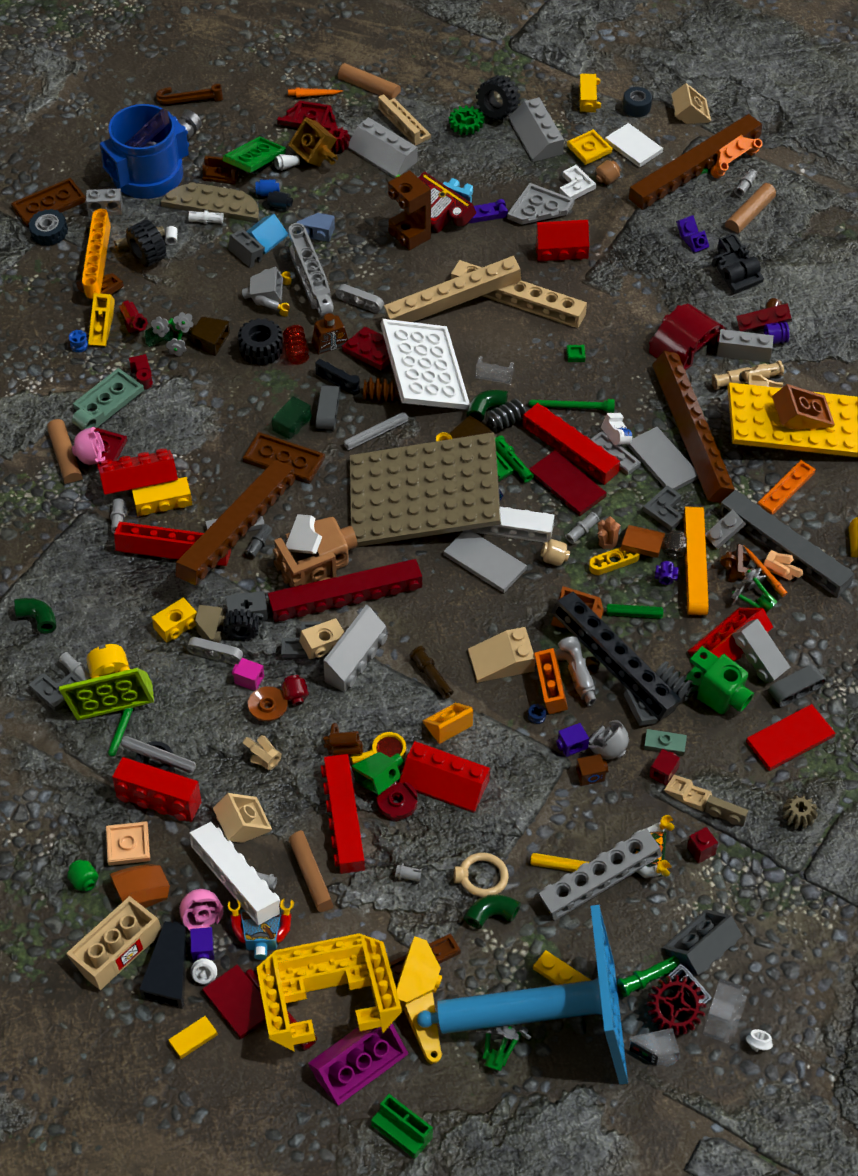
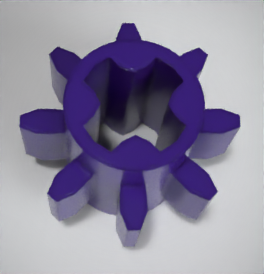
M664 561L660 563V566H656L655 579H659L661 584L670 585L673 583V580L677 581L678 567H674L672 562Z

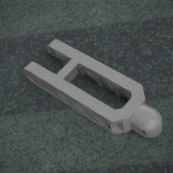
M300 223L291 224L288 228L292 243L290 246V256L312 309L317 308L320 317H324L327 313L332 314L334 306L331 300L328 280L307 230ZM296 230L301 231L299 234H294L293 232Z

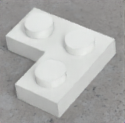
M577 165L563 171L562 176L569 183L560 187V194L576 199L596 189V183Z

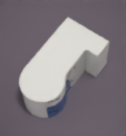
M607 413L601 429L614 445H629L632 442V432L622 422L624 417L621 413Z

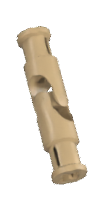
M779 360L773 364L767 365L764 363L752 368L746 367L727 371L726 374H713L711 378L712 385L715 390H718L720 387L728 386L729 382L747 384L749 373L761 374L766 379L776 375L783 376L784 366ZM741 372H742L741 376H742V378H743L745 381H740V380H739V374H740Z

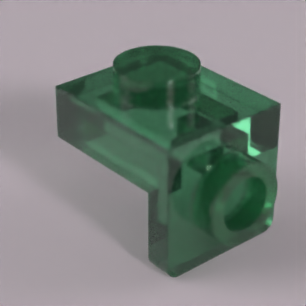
M153 327L145 330L146 344L149 347L163 340L166 342L171 341L174 336L173 330L170 327L169 332L164 337H160L158 333L155 334Z

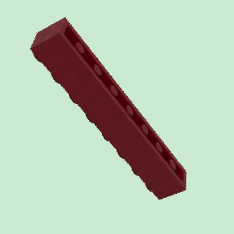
M412 559L268 593V603L274 622L286 621L290 618L303 617L307 614L324 612L325 610L341 608L354 603L359 604L371 599H379L384 596L422 588V574L417 560Z

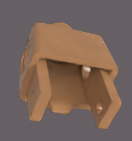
M334 517L315 520L314 530L322 536L316 554H311L312 557L298 561V564L333 551L336 556V569L348 565V550L358 547L357 538L352 526L340 529ZM290 533L286 534V543L288 541Z

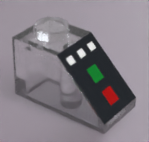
M672 1028L632 1036L629 1039V1050L656 1066H670L678 1061L680 1051Z

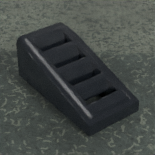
M680 964L668 975L672 982H674L675 975L682 977L679 982L682 981L684 976L687 977L686 982L688 984L694 981L695 984L691 988L696 989L700 987L701 990L697 993V996L699 994L705 996V999L699 1001V1003L707 1004L712 1000L711 995L684 965ZM671 988L675 993H677L678 988ZM684 991V1001L694 1008L691 996Z

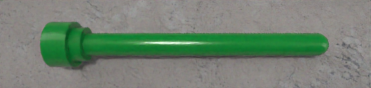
M615 399L604 400V402L529 400L528 402L530 407L539 403L543 407L604 409L603 411H607V413H614Z
M134 707L127 708L123 712L108 751V755L111 757L116 755Z

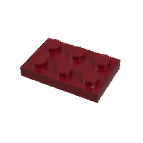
M364 326L342 345L343 352L381 371L391 363L384 336Z

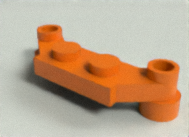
M740 135L716 152L718 155L716 165L711 168L712 176L714 178H721L725 171L728 170V164L745 152L751 156L756 154L763 145L762 141L758 138L750 139Z

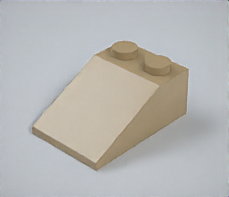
M526 627L506 630L468 648L477 683L534 672L535 656Z

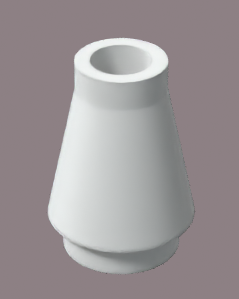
M279 154L275 156L274 164L277 170L283 171L299 165L300 158L298 155Z

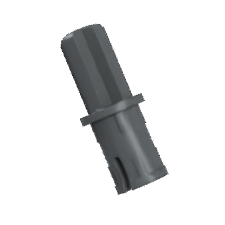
M263 525L257 535L252 537L251 544L244 552L247 557L254 559L259 550L266 545L265 541L272 532V528L269 525Z

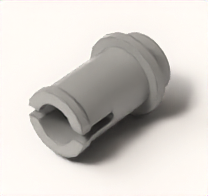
M404 864L397 865L395 877L399 878V880L402 878L420 882L422 869L406 867Z
M257 872L258 877L266 881L269 889L274 890L277 884V877H274V874L266 875Z

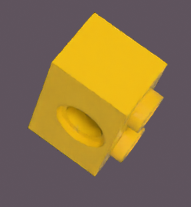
M183 597L152 616L153 628L167 643L196 626L197 612Z

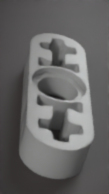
M341 284L336 290L338 299L365 310L379 313L384 306V301L380 297L349 285Z
M198 637L190 638L186 647L191 654L233 665L239 664L243 657V652L237 647Z

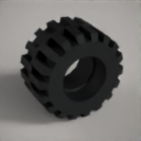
M496 75L482 83L480 88L477 89L476 99L478 101L476 103L480 106V112H484L483 115L485 117L488 115V118L491 120L493 118L494 120L504 119L519 107L520 99L518 98L521 95L518 93L519 88L515 86L516 83L510 81L511 78H505V75ZM494 91L500 94L503 104H500L495 99Z
M145 219L126 229L128 246L141 265L149 267L166 258L167 253L164 240L159 230L151 221Z
M256 318V320H249V323L245 322L243 327H240L238 332L239 352L246 362L250 361V364L267 365L268 362L273 363L275 359L280 357V354L283 352L282 330L278 324H274V321H268L265 318L263 320Z

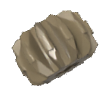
M795 794L793 799L788 798L785 805H783V820H788V826L795 825V830L799 826L805 830L807 825L812 826L814 820L817 819V804H812V798L806 800L804 795L799 798Z

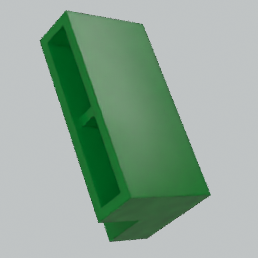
M390 1094L380 1103V1110L371 1120V1125L414 1159L433 1139V1127Z

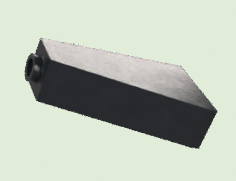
M176 921L164 922L139 990L141 999L183 1009L187 933L185 926Z

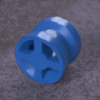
M75 330L69 334L70 347L74 352H83L88 348L87 336L84 331Z

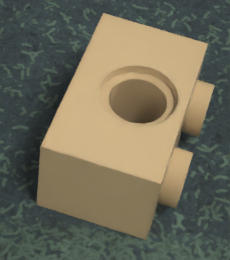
M335 618L301 630L299 642L309 659L320 658L332 650L345 632Z

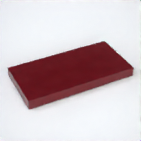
M556 450L529 468L537 481L579 516L607 495V492Z

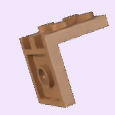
M282 538L274 540L275 567L278 571L281 570L284 583L289 584L290 587L337 577L336 556L333 551L297 565Z

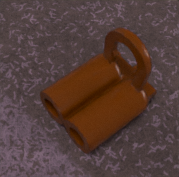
M333 723L330 735L323 737L325 742L324 748H327L329 755L348 754V756L363 754V744L360 741L358 731L339 733L337 723Z

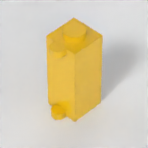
M580 74V112H596V109L601 108V103L597 102L596 86L600 84V78H596V74Z

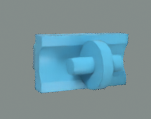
M451 178L448 183L444 181L443 184L472 203V185L465 184L461 188L457 179Z

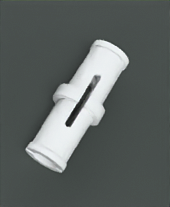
M189 211V222L223 224V213Z

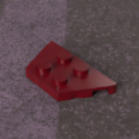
M300 100L294 107L286 111L284 117L277 118V125L299 128L306 117L317 121L326 130H329V127L333 129L335 127L338 128L331 105Z

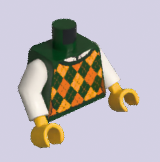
M670 815L663 816L661 822L647 828L661 848L662 856L636 871L644 878L662 877V875L667 877L670 874L667 868L672 866L667 860H664L666 832H664V829L666 828L668 831L674 829V825L669 823L674 820ZM633 849L631 853L636 854L640 852V849Z

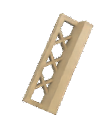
M384 94L378 97V109L413 145L416 146L431 138V134L395 98L389 100Z

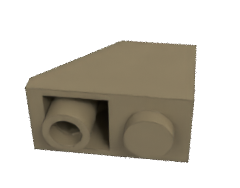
M199 605L195 619L198 634L202 639L220 643L222 639L221 627L224 626L222 608Z

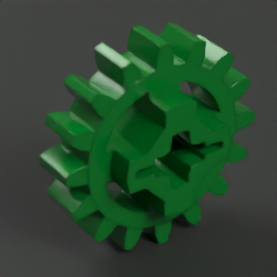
M465 105V108L459 106V110L453 109V112H450V128H454V132L459 131L460 135L462 133L468 135L469 132L474 134V131L479 132L484 124L483 112H479V109L474 110V106L468 108L467 105Z

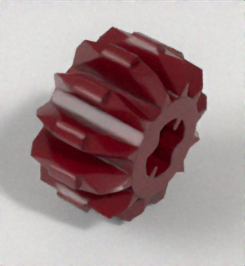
M329 127L327 131L337 139L330 151L336 153L339 151L344 152V149H348L350 141L348 131L343 130V127H335L334 129Z

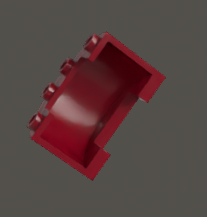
M688 303L681 306L678 305L670 315H665L655 336L650 339L649 353L658 358L663 351L674 352L679 355L686 371L693 364L694 353L709 340V343L716 346L719 342L720 330L726 329L693 305Z

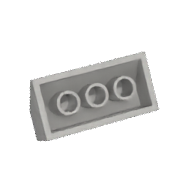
M540 97L524 101L509 116V121L532 162L563 154L564 139Z
M369 117L357 126L349 141L348 150L393 178L397 175H402L418 162L417 146Z
M365 605L323 660L325 683L343 692L348 687L354 685L357 675L365 670L367 662L375 657L377 649L380 645H384L388 637L386 635V625L368 605Z

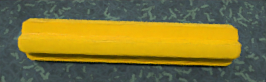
M532 853L530 860L531 865L570 872H575L584 863H590Z

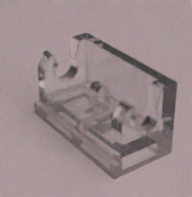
M479 356L476 364L475 378L505 384L511 383L514 373V362H510L509 367L498 366L496 364L483 363V357Z

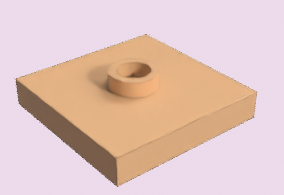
M147 821L106 826L109 866L150 861Z

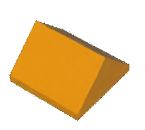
M455 702L422 721L436 741L441 744L473 726V709L470 706Z

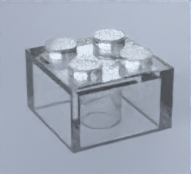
M720 978L707 1016L703 1035L725 1043L729 1042L730 1036L735 1037L747 996L743 995L745 991L744 986Z

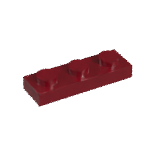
M788 303L736 316L740 332L764 329V325L768 323L792 322Z

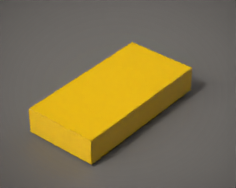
M204 1016L168 1041L179 1058L182 1059L216 1037L218 1033L207 1017Z

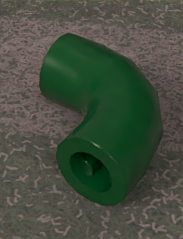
M487 390L479 393L472 399L468 407L467 417L470 415L480 422L483 421L487 409L499 407L507 402L508 391Z
M35 598L14 599L16 618L32 617L36 619L37 629L41 633L55 631L57 627L56 618L48 604Z
M501 894L487 895L478 899L468 909L463 918L467 924L476 929H481L486 920L495 915L512 922L520 910L521 902Z

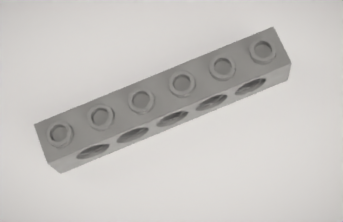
M647 828L643 831L639 830L625 842H618L610 851L600 853L590 863L582 864L575 872L565 874L557 883L545 886L542 892L539 893L540 898L555 921L661 857V848ZM633 849H640V852L636 854L631 853ZM617 859L623 860L618 865L613 864ZM598 870L605 871L602 875H595ZM580 881L587 882L584 886H577ZM568 892L566 897H559L560 893Z

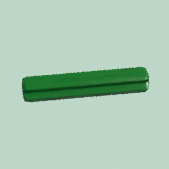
M607 604L606 614L662 618L663 607Z

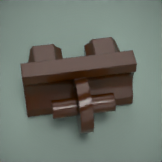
M741 544L737 545L735 551L726 552V555L720 558L721 565L726 567V570H729L730 582L734 583L738 578H745V573L750 568L743 565L747 566L751 558L747 552L743 551V545Z

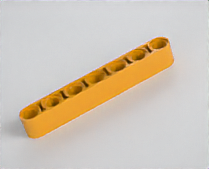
M97 209L92 214L82 277L85 296L89 299H93L94 293L101 294L111 228L108 212L105 209Z
M684 507V542L687 543L685 552L687 614L707 616L708 582L704 507Z

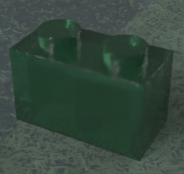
M292 396L272 418V430L290 440L300 432L305 423L310 421L312 417L311 405Z

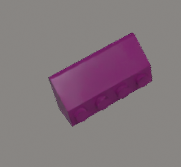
M393 1024L384 1033H382L381 1027L360 1031L359 1027H357L311 1060L308 1065L319 1084L336 1105L339 1106L409 1053Z

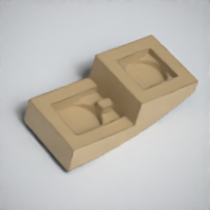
M673 775L664 789L673 798L700 811H704L709 796H712L711 791L693 786L692 780Z

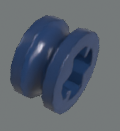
M534 704L529 708L528 719L530 722L541 724L545 721L546 709L543 705Z

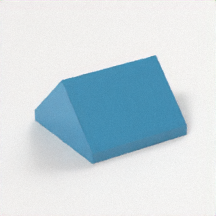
M275 213L262 218L246 231L265 247L264 254L268 253L288 236L287 231Z

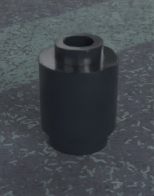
M269 192L267 205L283 210H288L289 207H292L293 198L289 193Z

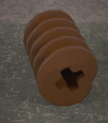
M372 377L369 378L368 382H366V379L364 380V399H367L370 395V399L374 400L377 395L378 401H381L383 396L386 402L389 401L390 397L392 402H395L397 398L400 400L397 384H394L393 379H391L389 384H387L386 379L382 383H380L379 378L376 379L375 383H373Z

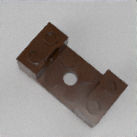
M409 170L388 182L389 197L396 200L399 206L405 210L389 219L388 231L391 236H394L402 246H405L410 251L431 239V189Z

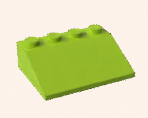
M139 668L59 686V691L77 721L154 702L152 681L147 672Z

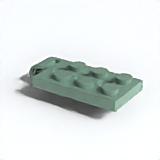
M117 368L73 403V407L77 411L72 417V423L81 430L91 427L97 428L143 392L144 386L120 368ZM115 388H123L120 391L114 390ZM109 398L107 401H102L101 399Z

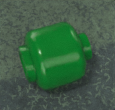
M77 860L69 866L67 878L77 891H90L96 886L98 873L89 861Z

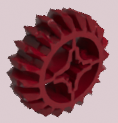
M675 975L674 982H672L671 978L666 976V984L662 980L658 981L660 989L657 986L651 988L656 995L648 994V998L653 1000V1002L646 1003V1006L653 1007V1010L648 1011V1015H656L651 1022L656 1023L659 1020L661 1022L657 1027L659 1030L664 1025L667 1026L666 1034L670 1033L671 1028H674V1035L679 1034V1028H681L683 1034H687L686 1026L693 1031L695 1026L692 1022L699 1025L701 1021L697 1016H705V1013L699 1010L706 1008V1004L699 1003V1001L705 999V996H697L701 988L697 987L693 990L691 987L695 982L691 981L687 985V977L684 976L682 981L679 982V976ZM669 988H678L675 997L660 996L663 991ZM684 991L691 996L694 1008L684 1001ZM679 997L678 1001L679 1005L682 1006V1009L678 1008L674 1012V1005H672L670 1002L672 1001L674 1003L676 999ZM659 1003L668 1008V1020L660 1012ZM678 1013L692 1014L689 1020L682 1023H674Z

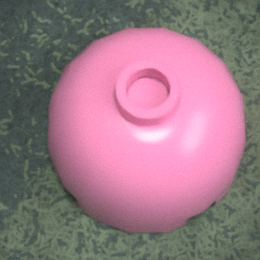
M95 427L80 431L74 439V446H72L73 455L88 465L99 464L105 460V456L102 457V452L105 451L104 444L99 432H94Z
M196 889L187 893L182 899L179 907L180 918L184 926L188 927L189 930L210 927L209 925L215 922L218 923L221 920L223 906L213 892L206 889Z

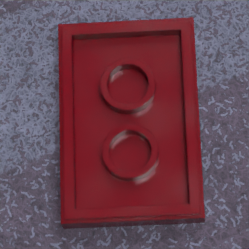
M238 964L202 988L205 996L240 1039L266 1022L261 992Z

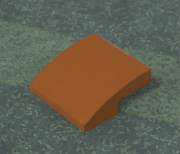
M628 525L621 550L658 558L665 533Z

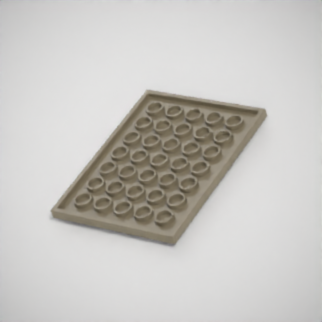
M494 432L350 455L351 526L355 532L358 547L501 525Z

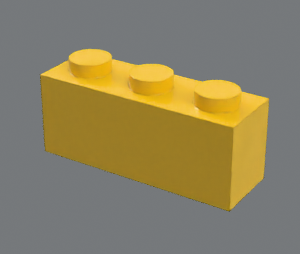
M187 477L132 489L137 516L192 505Z

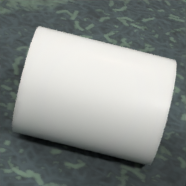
M169 226L166 228V244L175 245L177 243L178 230L176 227Z

